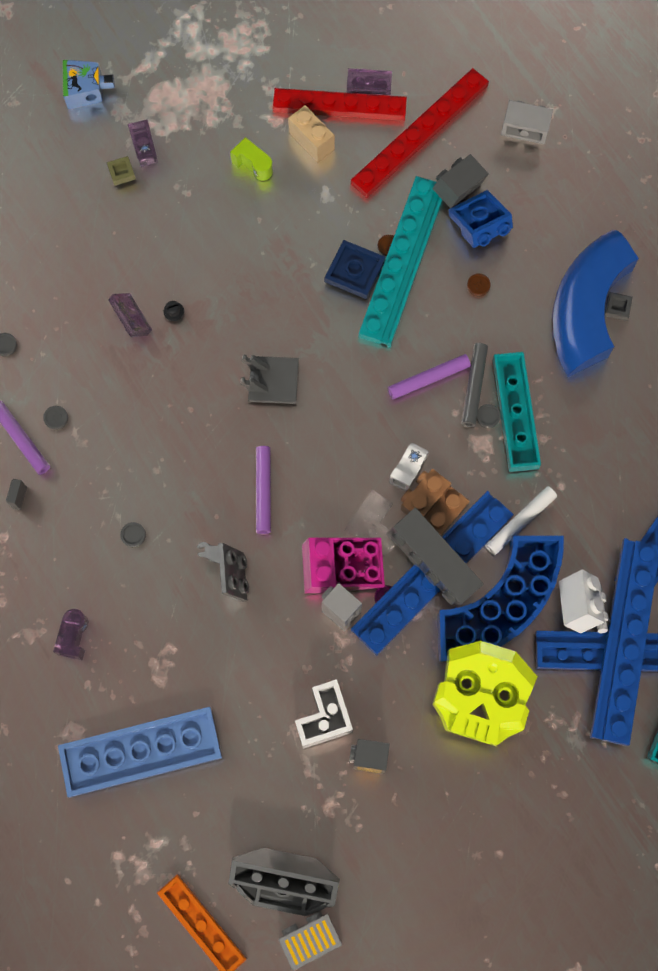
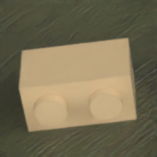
M306 105L288 118L289 134L317 163L335 150V135Z

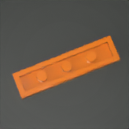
M179 874L157 892L159 897L219 971H235L247 959Z

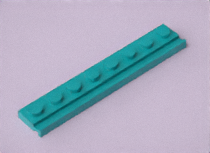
M419 176L415 177L360 328L359 338L378 344L383 343L387 347L392 345L443 201L433 190L437 183L435 181Z

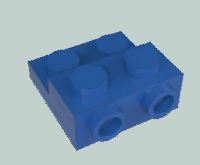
M488 190L448 209L449 217L461 228L462 236L473 248L479 245L484 247L490 243L491 239L498 235L506 236L513 228L512 214Z

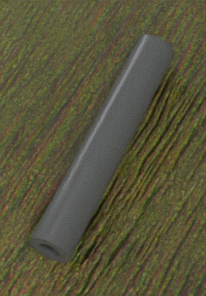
M475 343L473 348L461 423L465 427L476 426L488 346L484 343Z

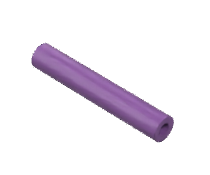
M463 354L388 386L389 395L394 400L471 367L470 360L466 354Z
M0 400V423L38 475L46 473L50 469L49 463L4 402Z
M269 446L256 447V533L258 534L271 533V448Z

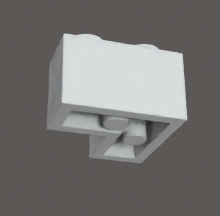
M337 679L312 687L319 713L295 720L303 749L353 733Z

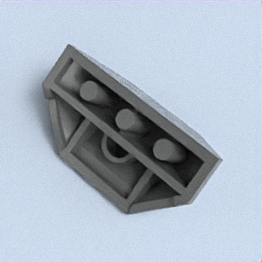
M261 848L233 857L228 884L236 888L253 906L307 916L326 907L335 906L340 879L317 858Z

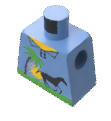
M63 60V97L68 109L101 103L103 101V89L115 88L114 75H102L97 62Z

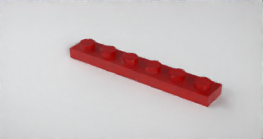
M275 88L273 112L294 114L306 105L314 115L405 121L407 97Z

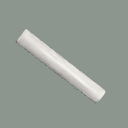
M547 486L485 544V548L493 556L498 554L511 541L513 536H517L557 498L556 492Z

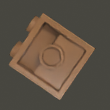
M432 468L429 473L423 471L416 480V483L419 485L413 491L408 489L402 496L401 511L407 515L416 507L434 529L443 536L470 501L451 487L452 483Z

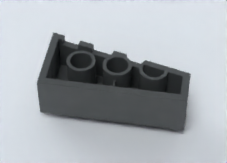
M416 507L386 533L408 556L411 562L425 573L427 580L443 592L442 596L449 604L462 605L484 585Z

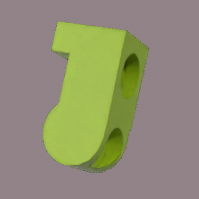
M246 137L230 152L232 164L237 168L243 164L254 173L256 179L266 181L273 175L271 158Z

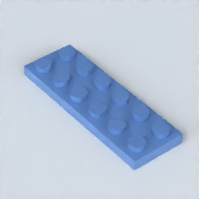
M211 707L58 745L68 798L222 759Z

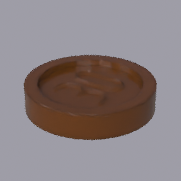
M384 235L379 239L378 250L382 255L387 256L394 235Z
M478 273L468 279L467 289L472 295L480 297L489 292L491 283L486 275Z

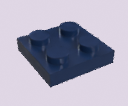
M343 240L324 277V282L367 299L386 257Z

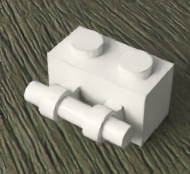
M582 569L560 580L559 588L564 626L579 633H583L596 626L598 633L608 632L609 616L605 612L604 606L606 595L602 592L599 578Z

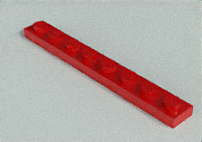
M472 68L351 179V185L368 198L486 89L489 81Z

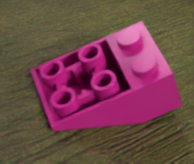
M308 538L302 544L305 594L324 593L330 586L335 588L338 583L347 591L385 587L381 538Z

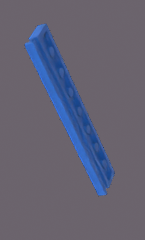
M487 491L442 538L467 564L504 527L514 514ZM413 565L351 628V631L377 656L441 590L427 580L425 573L419 567Z
M627 538L622 540L590 738L624 746L630 745L658 567V545L631 541Z
M535 632L536 669L601 670L607 632ZM647 633L641 671L658 672V633Z

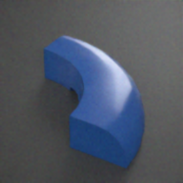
M617 230L607 232L588 245L570 265L559 285L552 314L553 338L555 339L559 361L567 377L609 358L615 347L609 337L605 323L606 297L608 291L621 278L633 271L639 259L626 238Z
M513 536L509 543V556L505 571L494 588L474 603L459 608L439 610L437 627L440 662L447 661L449 649L478 641L501 647L517 637L534 621L546 605L557 583L562 565L564 536Z

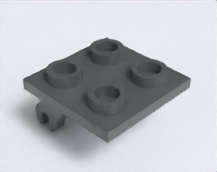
M247 355L242 356V362L247 364L251 370L250 380H245V377L240 379V384L249 391L248 402L296 404L299 358L251 355V358H248Z
M206 542L199 543L197 548H205V551L198 553V555L220 564L222 594L240 601H247L249 584L245 576L247 559L244 552L224 543H219L218 546H213Z

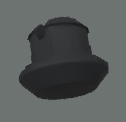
M169 301L164 307V316L169 321H178L184 315V308L177 301Z

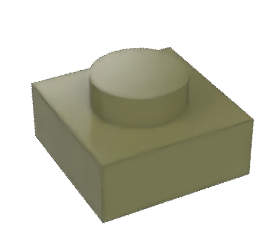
M128 156L106 162L114 186L136 180Z

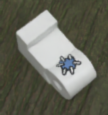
M411 443L399 464L391 473L389 483L404 491L411 489L422 470L421 468L429 451Z

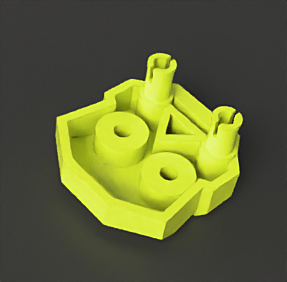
M483 641L451 648L447 653L444 682L438 684L432 705L439 714L445 731L497 746L508 737L524 730L529 714V709L525 705L538 676L519 654L513 650ZM463 679H468L471 682L469 689L462 686ZM501 691L508 693L509 698L506 701L500 698ZM481 705L485 718L470 713Z

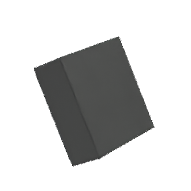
M609 292L605 316L627 321L633 297Z
M13 479L10 484L6 502L13 509L21 510L27 486L22 480Z

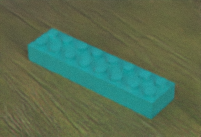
M524 352L494 354L492 362L509 472L539 469L541 460Z

